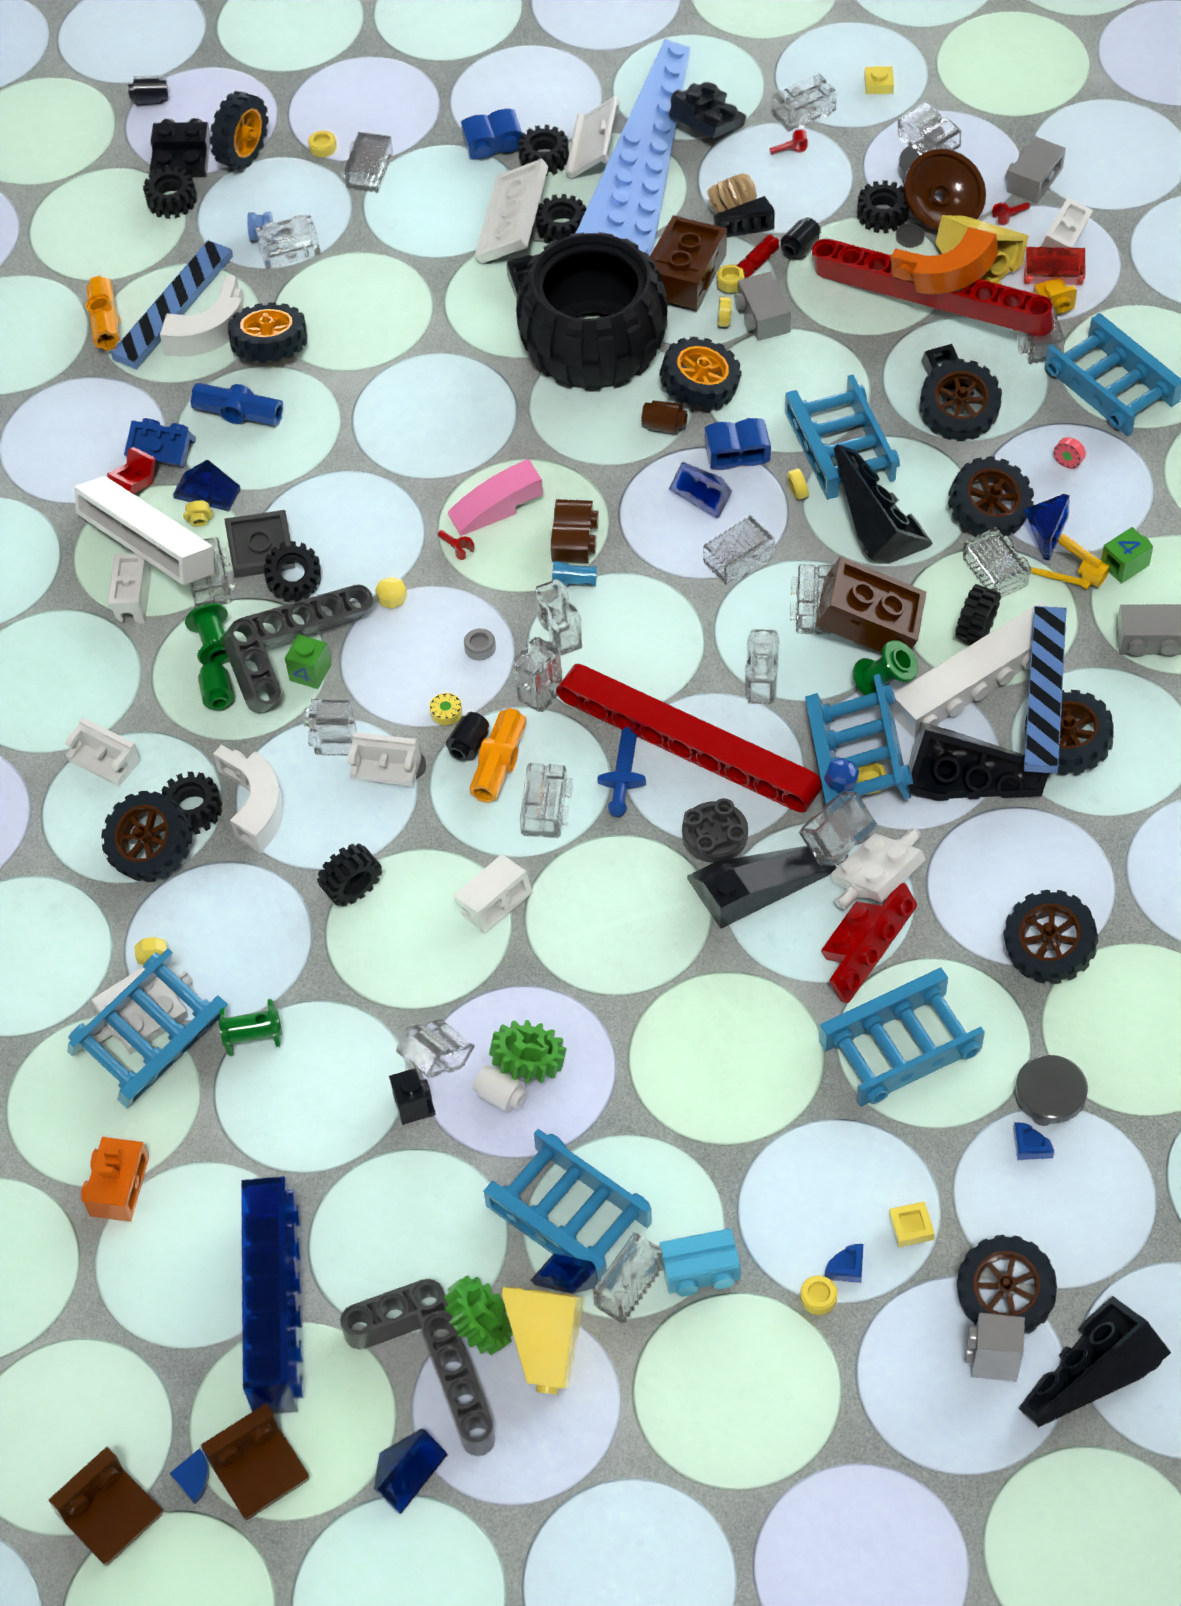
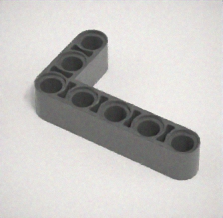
M360 584L352 585L235 620L223 636V645L248 708L258 714L265 713L280 698V686L265 647L295 639L298 634L306 636L360 619L372 605L373 596L371 591L366 586ZM350 598L358 600L361 608L352 605ZM321 606L328 607L332 611L333 616L324 614ZM296 614L302 617L304 624L296 623L292 615ZM263 623L271 624L275 628L276 633H270L265 630ZM234 632L243 633L247 642L236 639ZM245 661L254 662L258 671L248 669ZM257 690L265 691L269 696V701L260 699L257 695Z
M433 1279L419 1280L347 1307L342 1312L340 1322L347 1344L354 1349H366L415 1330H421L463 1448L473 1456H483L489 1453L495 1444L492 1419L463 1341L458 1336L454 1326L449 1322L453 1319V1316L445 1311V1307L449 1304L444 1299L445 1293L440 1283ZM428 1297L437 1299L434 1304L429 1306L420 1304L422 1300ZM391 1310L402 1311L401 1315L397 1318L385 1317ZM363 1322L367 1324L361 1331L351 1330V1327L356 1323ZM440 1329L449 1331L447 1336L443 1338H434L432 1336L435 1331ZM450 1362L462 1364L455 1371H446L444 1369L446 1364ZM467 1394L474 1397L470 1403L465 1405L456 1402L458 1397ZM475 1428L486 1430L485 1435L481 1438L474 1439L468 1436L469 1432Z

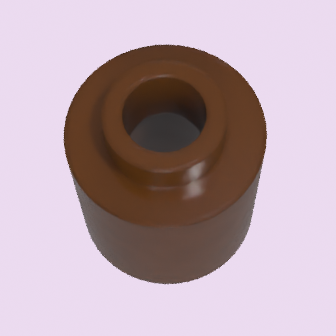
M653 400L652 403L646 402L644 404L641 423L642 426L648 427L652 431L678 434L681 428L684 429L686 427L688 413L683 410L682 404Z

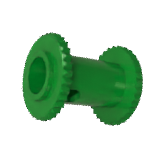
M206 603L197 606L188 613L185 619V626L189 631L199 632L203 645L198 650L197 657L202 665L211 662L221 664L230 662L223 645L225 631L222 625L228 617V611L223 605L218 603Z
M897 640L889 641L882 648V658L877 661L861 658L855 663L853 678L857 688L863 695L877 692L875 684L872 683L874 675L880 674L885 685H889L895 679L896 681L899 680V682L907 683L916 677L918 671L917 660L912 650L906 644Z
M272 999L267 1000L268 1010L227 1017L225 1007L220 1009L219 1029L223 1046H225L229 1056L234 1054V1044L273 1037L275 1046L280 1047L281 1023L278 1009H275Z

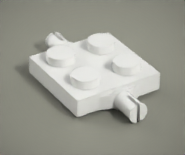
M911 827L905 835L897 840L877 833L866 839L856 851L830 874L834 884L846 888L835 899L837 906L845 910L856 898H871L882 902L926 860L922 850L912 847L921 839L920 832L916 828Z
M141 967L93 998L92 1003L96 1010L100 1013L145 969ZM186 971L178 976L187 986L193 984ZM157 976L143 989L177 1023L188 1017L187 1011L178 1000L177 995ZM133 1000L118 1012L148 1043L166 1032ZM108 1023L93 1036L99 1044L112 1036L124 1045L130 1055L136 1051Z

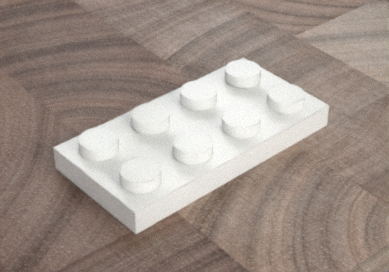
M543 159L496 176L475 257L481 264L497 260L513 252L522 251L528 247L548 170V165Z

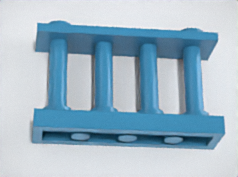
M1101 313L1091 318L1088 338L1063 354L1052 344L1047 347L1045 368L1048 372L1062 381L1104 416L1114 428L1119 429L1126 436H1130L1133 432L1136 413L1157 399H1162L1171 407L1181 400V378ZM1095 347L1100 348L1108 355L1085 371L1074 363L1075 360ZM1116 364L1129 372L1106 388L1095 380L1096 377ZM1137 381L1150 389L1127 406L1115 397Z
M853 374L847 376V392L807 402L806 400L802 401L797 390L785 393V414L827 500L838 497L839 484L842 483L838 465L834 466L831 461L832 457H835L834 448L837 444L856 451L872 446L877 457L865 460L873 471L883 468L889 482L896 481V469L900 466L898 453L895 449L891 450L867 402L865 388L862 384L858 385ZM849 403L855 414L819 424L816 421L812 422L810 414ZM858 425L862 426L866 434L862 437L829 446L827 443L823 444L821 440L822 435Z
M880 674L873 676L877 692L831 706L829 703L823 704L818 693L805 696L825 803L835 820L848 817L845 804L850 803V799L897 785L905 800L911 798L908 785L913 784V778L909 766L904 765L891 706V704L896 703V698L891 684L885 685ZM880 705L881 719L838 732L830 729L829 723L834 722L836 717ZM885 731L888 745L843 759L854 762L856 767L859 768L891 758L893 772L856 783L854 789L843 793L831 789L824 778L830 761L840 758L839 756L836 757L835 749H838L840 744Z
M169 948L161 955L157 952L154 953L144 963L143 968L145 970L89 1024H79L68 1036L70 1042L68 1043L67 1052L71 1056L83 1047L120 1082L118 1086L121 1089L119 1090L117 1100L127 1109L220 1019V1009L225 1007L226 1010L228 1006L219 995L211 1002L207 999L203 1001L167 967L171 963L173 955ZM156 976L193 1010L192 1015L195 1018L186 1026L183 1023L178 1024L143 991ZM131 1000L138 1004L169 1034L168 1039L170 1042L162 1050L158 1046L154 1048L118 1014ZM107 1023L145 1058L143 1062L146 1065L137 1074L134 1071L129 1072L93 1038Z
M942 967L820 1024L819 1042L825 1052L835 1047L841 1048L862 1081V1084L858 1085L857 1103L860 1107L870 1102L872 1104L879 1103L889 1093L959 1059H970L982 1049L985 1034L983 1028L979 1027L967 1033L943 998L947 992L948 976ZM926 1004L932 1005L954 1040L936 1047L913 1011ZM896 1018L898 1020L902 1019L924 1054L906 1062L883 1025ZM865 1033L872 1034L893 1069L875 1077L855 1046L853 1039Z
M537 1129L533 1134L535 1149L538 1153L509 1186L504 1185L501 1187L493 1180L483 1190L486 1207L599 1287L607 1278V1266L604 1256L634 1220L647 1229L652 1224L650 1204L640 1194L629 1193L572 1153L556 1135L551 1133L547 1135L540 1129ZM551 1160L566 1172L537 1206L532 1205L529 1207L521 1201L519 1195ZM579 1180L594 1190V1192L565 1226L561 1225L558 1228L549 1221L547 1215ZM608 1200L623 1212L593 1247L588 1246L586 1248L577 1241L576 1235L601 1205Z

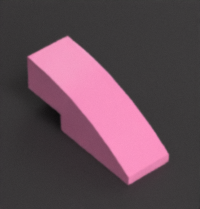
M526 459L477 486L448 511V516L460 536H463L515 515V506L542 496V479L530 460Z

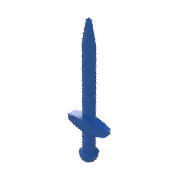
M624 727V730L622 729L615 771L598 775L597 778L598 784L614 788L612 801L608 803V811L613 817H621L626 813L627 805L625 804L627 789L646 785L644 775L631 772L637 735L631 732V728Z

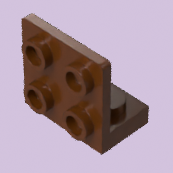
M267 1403L201 1444L207 1461L245 1520H249L310 1479L308 1472L279 1429L276 1418Z
M107 1446L48 1499L56 1515L104 1566H108L163 1514L162 1509L125 1472L117 1456Z

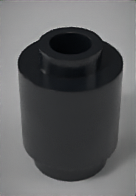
M159 75L133 76V82H128L129 99H135V104L162 103L161 100H168L166 78H160Z
M808 217L798 220L781 238L780 243L785 255L794 259L803 258L820 238L821 228L814 219Z
M468 712L466 716H462L446 740V746L452 757L460 761L472 760L475 757L483 740L489 733V722L485 717L476 712Z

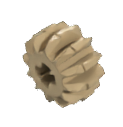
M741 173L709 188L707 191L708 201L711 208L713 207L715 214L755 200L757 198L756 187L749 174Z

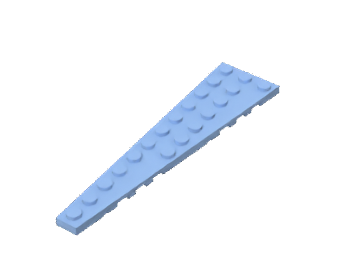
M664 39L575 234L582 232L609 233L615 237L628 239L636 243L638 249L643 253H648L649 256L653 252L677 119L669 116L670 100L672 94L677 89L681 91L683 89L690 47Z

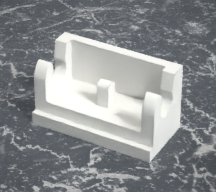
M1067 197L1046 234L1037 256L1044 259L1050 250H1054L1058 253L1056 263H1061L1067 252H1071L1093 210Z
M136 553L114 554L108 606L112 607L115 618L118 621L123 622L124 613L127 612L133 615V619L137 624H143L146 621L151 571L148 561Z
M84 717L80 719L78 726L65 742V745L70 747L66 755L68 761L120 787L140 762L135 743Z
M354 732L347 763L352 764L349 775L351 780L413 787L421 761V753L417 739Z
M501 854L453 896L455 901L465 908L461 911V914L485 934L531 895L533 890L527 871Z

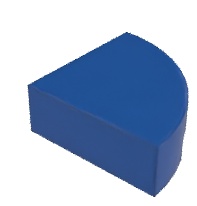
M1014 1122L1013 1132L1017 1160L1049 1159L1054 1157V1148L1047 1137H1044L1029 1124Z
M864 1244L849 1245L831 1258L826 1266L825 1277L833 1281L861 1283Z
M199 1448L170 1472L172 1479L194 1504L204 1495L209 1474L208 1463L201 1449Z

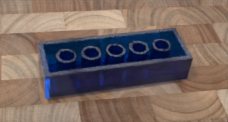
M285 1176L241 1180L243 1390L252 1412L265 1403L268 1404L273 1414L298 1412V1398H304L303 1375L299 1374L298 1364L304 1361L302 1340H299L298 1328H303V1313L301 1305L298 1306L297 1294H302L301 1272H298L297 1260H301L302 1250L300 1238H297L296 1227L301 1226L300 1206L296 1205L295 1189L288 1188Z

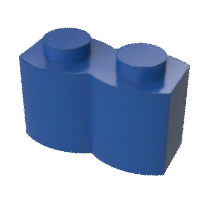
M500 109L489 115H473L461 121L463 138L471 159L490 157L497 152L509 153L519 150L518 141L521 139L522 130L515 109Z
M747 418L736 423L716 422L705 427L704 442L710 468L723 470L734 468L740 464L756 466L770 461L771 444L764 419Z

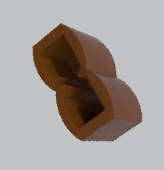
M556 499L550 547L552 562L589 563L590 554L596 553V535H592L593 529H598L599 511L594 510L593 501Z

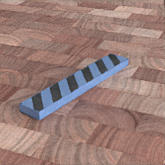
M207 240L118 343L116 348L112 350V360L137 369L160 343V333L166 315H183L233 257L232 249Z
M1034 606L1024 771L1058 773L1067 608Z

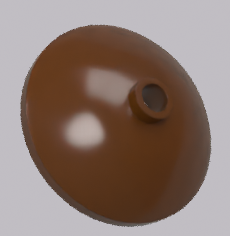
M933 149L921 154L909 166L904 178V196L910 211L920 223L934 231L939 229L941 215L966 216L977 220L984 209L986 187L980 171L970 159L954 150ZM934 194L938 195L941 201H938Z

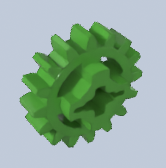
M514 1020L511 1022L510 1028L502 1024L499 1032L494 1031L489 1055L493 1056L492 1065H501L500 1073H512L513 1080L521 1076L524 1077L526 1083H530L531 1078H536L540 1083H543L545 1075L553 1079L556 1076V1072L562 1070L566 1047L562 1046L563 1038H554L555 1030L545 1031L542 1023L534 1027L531 1026L529 1020H525L524 1025H519Z
M468 1275L463 1279H459L447 1289L449 1293L444 1296V1299L449 1305L445 1307V1311L453 1316V1319L449 1322L454 1326L460 1338L465 1336L468 1339V1346L470 1348L477 1345L481 1354L488 1351L490 1355H493L511 1343L510 1337L513 1336L511 1327H509L510 1322L505 1313V1304L500 1298L499 1293L494 1295L491 1292L490 1284L487 1283L482 1286L478 1277L472 1280Z

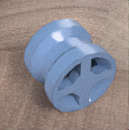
M248 212L247 227L249 240L256 241L261 237H264L266 240H273L274 224L272 212H264L263 215Z

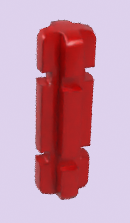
M772 234L767 235L761 241L762 243H759L745 257L746 259L741 260L737 264L738 267L743 269L744 279L750 277L754 270H757L771 256L770 254H773L779 248V239L777 237H774Z

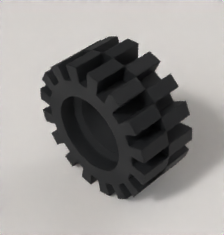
M537 125L534 131L529 128L527 129V134H521V139L518 141L521 166L543 159L548 165L546 176H548V172L555 175L557 174V169L560 171L565 169L564 165H567L569 156L568 137L565 136L563 130L558 132V127L555 126L551 130L549 125H544V129H540V125ZM541 149H549V150H550V151H548V152H537L538 150H541Z
M165 167L166 171L163 172L161 169H157V174H149V179H145V185H143L146 203L152 214L156 212V216L160 218L164 214L165 219H170L171 215L179 218V213L181 212L186 215L188 209L192 210L194 203L197 202L196 190L191 174L188 175L185 169L180 172L179 167H175L174 171H171L170 167ZM169 191H177L173 194H164Z
M883 180V184L879 185L878 181H874L873 187L867 184L865 185V190L861 189L860 195H858L857 218L860 219L859 223L861 225L865 224V229L870 230L873 227L875 233H879V229H883L885 234L889 233L890 228L895 232L898 226L905 224V221L907 222L909 207L905 200L904 187L902 185L897 188L896 182L888 185V180ZM878 205H887V206H890L891 208L881 209V208H877V207H875V206H878Z
M556 194L552 195L551 201L545 198L543 200L544 204L539 203L536 212L537 233H539L540 239L544 238L546 244L575 234L586 211L583 201L580 199L576 201V196L573 195L568 199L567 194H562L561 198H557ZM562 218H564V219H569V221H567V222H555V221H554V220L562 219Z
M290 541L291 546L287 547L285 542L280 543V549L272 548L271 555L267 554L265 558L264 575L267 587L270 592L274 591L275 597L279 599L280 596H283L286 602H289L290 598H294L295 602L300 601L301 596L307 599L310 597V592L315 593L317 584H320L321 568L318 555L315 556V551L312 548L307 550L306 544L302 542L300 547L296 546V541ZM296 562L302 565L305 573L297 581H287L280 574L281 568L287 563Z
M975 584L968 593V598L964 602L965 605L961 609L955 637L973 644L988 635L990 628L993 627L994 618L998 613L997 609L1000 606L1001 593Z
M193 771L187 772L188 777L183 778L182 773L176 775L178 779L176 782L172 778L167 781L169 788L163 786L161 791L162 795L175 801L177 805L189 797H200L203 799V803L198 807L185 810L187 813L185 817L190 820L191 829L194 830L196 835L200 834L199 828L204 827L205 831L211 829L209 822L213 824L218 822L217 815L221 816L222 802L216 783H213V779L209 776L205 779L204 773L200 772L195 777Z
M359 843L356 846L350 844L347 850L344 847L339 849L337 856L332 854L330 856L331 861L325 862L322 865L324 870H319L317 882L335 905L347 906L348 902L350 904L356 903V898L362 899L365 897L364 893L366 891L371 892L373 890L372 884H377L380 880L378 876L382 875V866L364 845Z

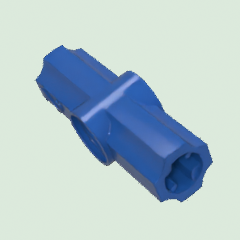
M195 383L190 400L192 408L218 413L224 420L233 424H241L246 419L274 426L279 425L284 408L282 400L255 395L248 387L241 384H234L230 389Z

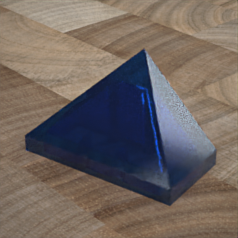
M207 459L184 472L173 493V498L186 502L205 501L209 503L211 508L229 512L241 488L238 483Z
M681 462L669 487V490L716 518H720L732 493L731 488L722 477L685 462Z
M1062 494L1024 509L1044 560L1050 561L1068 520L1070 495Z
M554 1253L531 1279L532 1283L536 1286L571 1294L598 1288L596 1266L592 1261Z
M420 1429L379 1453L374 1489L397 1513L402 1514L448 1454L426 1430Z

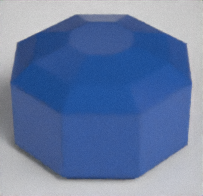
M839 758L830 761L824 779L831 789L843 793L854 789L859 770L854 762Z

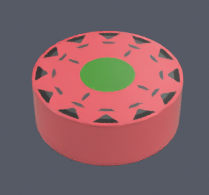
M1070 437L1061 439L1053 451L1057 462L1069 469L1077 468L1086 457L1083 445L1078 440Z

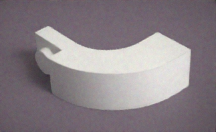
M225 275L219 297L208 310L194 315H166L160 333L165 355H200L213 351L229 342L228 321L233 319V315L236 312L241 313L243 309V289L239 288L237 276Z
M221 744L213 753L218 772L250 792L244 806L230 820L234 837L261 854L278 832L283 817V801L276 774L269 762L258 752L254 751L246 758L240 751H232Z

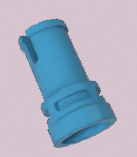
M553 561L552 586H568V584L596 586L597 566H576Z

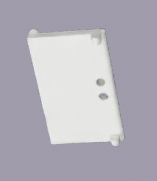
M613 96L585 115L580 112L577 114L565 174L569 178L573 179L601 161L605 164L608 163L609 156H607L615 112L620 106L617 96Z

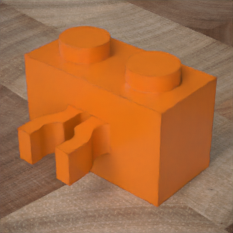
M109 1137L101 1138L99 1148L94 1149L91 1155L90 1167L92 1172L90 1179L83 1183L81 1190V1201L84 1202L90 1216L127 1222L132 1221L149 1161V1156L143 1142Z

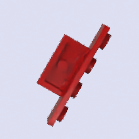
M901 883L888 896L883 905L856 901L821 949L826 960L841 962L829 980L841 1002L849 1003L916 909L917 902L905 883Z

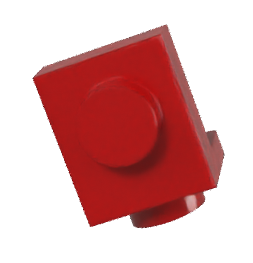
M132 447L128 449L126 464L107 473V478L134 494L153 484L156 459Z

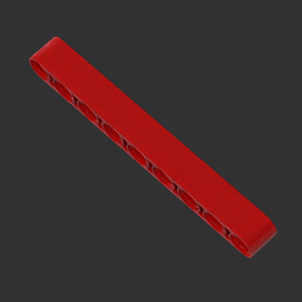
M826 238L816 241L812 246L815 271L818 276L1035 336L1047 335L1054 328L1052 301L1045 296L982 279L965 288L949 293L915 292L914 282L903 281L893 277L891 255Z
M574 664L556 688L559 698L568 705L621 730H624V727L631 728V732L636 734L638 738L796 812H807L822 789L821 778L813 771L585 665Z

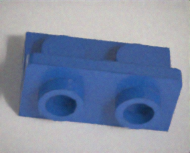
M143 418L142 422L132 420L124 455L127 457L128 449L135 447L155 457V463L184 468L189 443H195L196 437L188 430L187 426L171 423L170 427L162 426L159 421L149 418Z

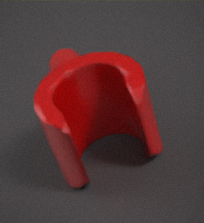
M798 129L793 132L791 141L770 147L771 155L788 149L804 152L808 147L806 131Z
M1028 202L1009 207L1006 203H997L992 208L993 217L998 216V223L1000 225H1006L1010 221V216L1029 209L1030 205Z
M443 530L438 532V537L455 548V555L458 559L463 560L466 558V552L462 548H467L470 552H474V542L471 538L463 536L456 539Z

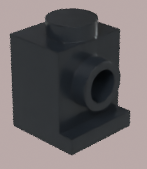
M416 1068L389 1076L393 1097L402 1125L436 1115L427 1079L420 1080Z

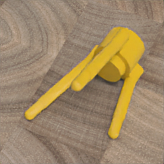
M1061 534L1058 543L1083 560L1077 572L1082 577L1077 578L1033 567L1027 569L1029 573L1076 584L1088 590L1091 584L1097 588L1102 585L1111 566L1090 554L1065 534Z

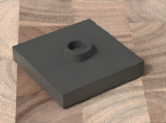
M285 510L224 518L234 577L264 573L265 558L267 554L271 555V549L274 547L280 549V543L285 542L286 547L291 546ZM295 562L285 564L281 570L294 569Z

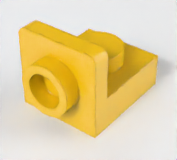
M1062 277L1034 285L1033 293L1045 296L1052 301L1053 315L1074 310L1077 289L1074 285L1067 287Z

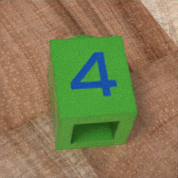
M1131 527L1104 544L1101 560L1111 566L1109 573L1122 584L1150 565L1153 545L1146 536L1141 535Z
M300 634L297 635L285 656L289 681L319 689L331 667L326 642Z

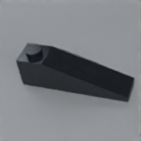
M837 444L834 452L858 538L864 545L862 548L864 553L874 561L881 560L892 563L929 548L933 543L912 514L905 516L895 505L899 499L893 492L890 493L884 487L877 484L880 480L879 476L856 450Z
M921 722L909 763L913 784L908 786L911 794L936 801L952 798L980 799L979 797L999 796L1002 798L1042 796L1049 773L1024 771V754L953 730Z
M819 843L716 861L687 875V880L720 929L829 876L837 867Z
M1112 1296L1084 1321L1078 1329L1082 1336L1072 1348L1065 1346L1058 1355L1062 1359L1060 1365L1054 1372H1049L1042 1376L1020 1405L1019 1410L1039 1428L1144 1378L1149 1372L1157 1369L1171 1351L1147 1320Z

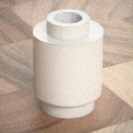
M485 1065L482 1067L473 1082V1090L478 1092V1097L507 1113L513 1109L518 1110L527 1097V1091L524 1090L525 1082L520 1079L513 1080L512 1075L509 1073H500V1068L496 1066L491 1068Z

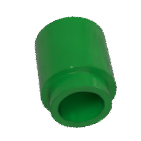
M218 662L205 664L200 669L198 675L202 702L209 709L222 710L228 707L234 700L229 671Z

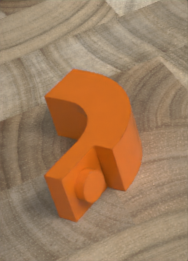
M969 227L961 242L954 249L935 256L921 255L895 248L890 256L893 277L903 281L914 282L915 292L922 294H943L965 288L979 280L993 265L998 256L996 233Z

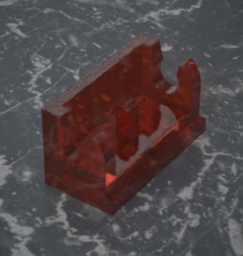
M1026 247L1024 284H1030L1032 277L1077 278V285H1083V280H1085L1086 276L1085 248Z

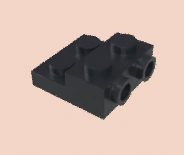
M703 82L699 85L692 83L685 91L677 89L672 94L670 100L669 116L711 138H716L743 126L747 115L738 111L736 106L725 104L727 93L718 89V86L711 82Z
M192 118L188 122H175L172 119H163L161 123H153L150 141L152 147L150 174L156 175L157 169H161L162 172L166 171L165 167H170L171 171H174L175 167H179L180 172L185 169L188 175L191 174L192 177H206L211 137L208 122Z

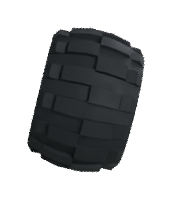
M582 232L571 234L569 237L561 240H555L544 246V251L541 254L533 256L523 274L516 299L517 326L520 338L537 368L545 376H552L557 379L558 384L570 388H585V390H600V388L617 387L625 384L629 378L634 375H641L649 367V363L661 347L666 331L667 294L659 270L648 253H643L639 250L636 243L628 239L615 237L613 234ZM587 313H602L610 315L600 318H576L577 316Z

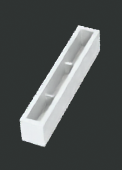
M103 476L74 486L77 515L182 585L214 574L215 552L211 544L114 481Z
M1043 601L1034 605L1048 607ZM1034 606L894 692L896 703L891 704L894 718L915 739L921 722L938 726L940 722L949 716L954 717L958 715L965 706L973 701L982 700L992 689L1009 683L1022 670H1029L1031 665Z

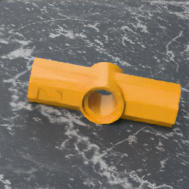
M98 275L90 278V282L86 286L88 300L85 307L90 315L94 345L96 348L108 351L116 348L117 342L120 341L118 325L121 319L116 311L112 282L109 278H103Z
M507 708L504 711H500L490 737L485 738L481 744L478 757L479 765L469 788L470 794L476 797L478 801L485 803L497 801L507 773H512L518 757V744L527 724L526 716L519 713L516 709Z

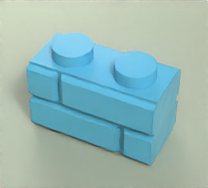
M731 1228L659 1242L660 1259L669 1294L677 1293L679 1296H690L697 1293L699 1288L713 1285L715 1289H725L734 1285L735 1281L741 1280V1267Z

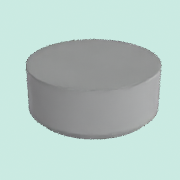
M481 628L468 632L464 638L466 655L474 660L490 658L496 650L494 635L489 630Z

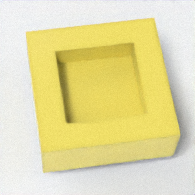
M892 66L865 67L866 94H893Z
M925 1201L889 1209V1218L898 1248L934 1240L935 1233Z

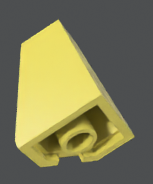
M941 215L935 244L942 254L954 249L961 242L969 227L996 233L998 256L991 268L980 279L1001 284L1000 280L1008 272H1015L1023 264L1029 235L966 216Z
M508 1286L503 1287L502 1297L526 1382L528 1384H535L536 1392L558 1394L559 1388L565 1389L569 1387L585 1296L544 1290H523L524 1288Z

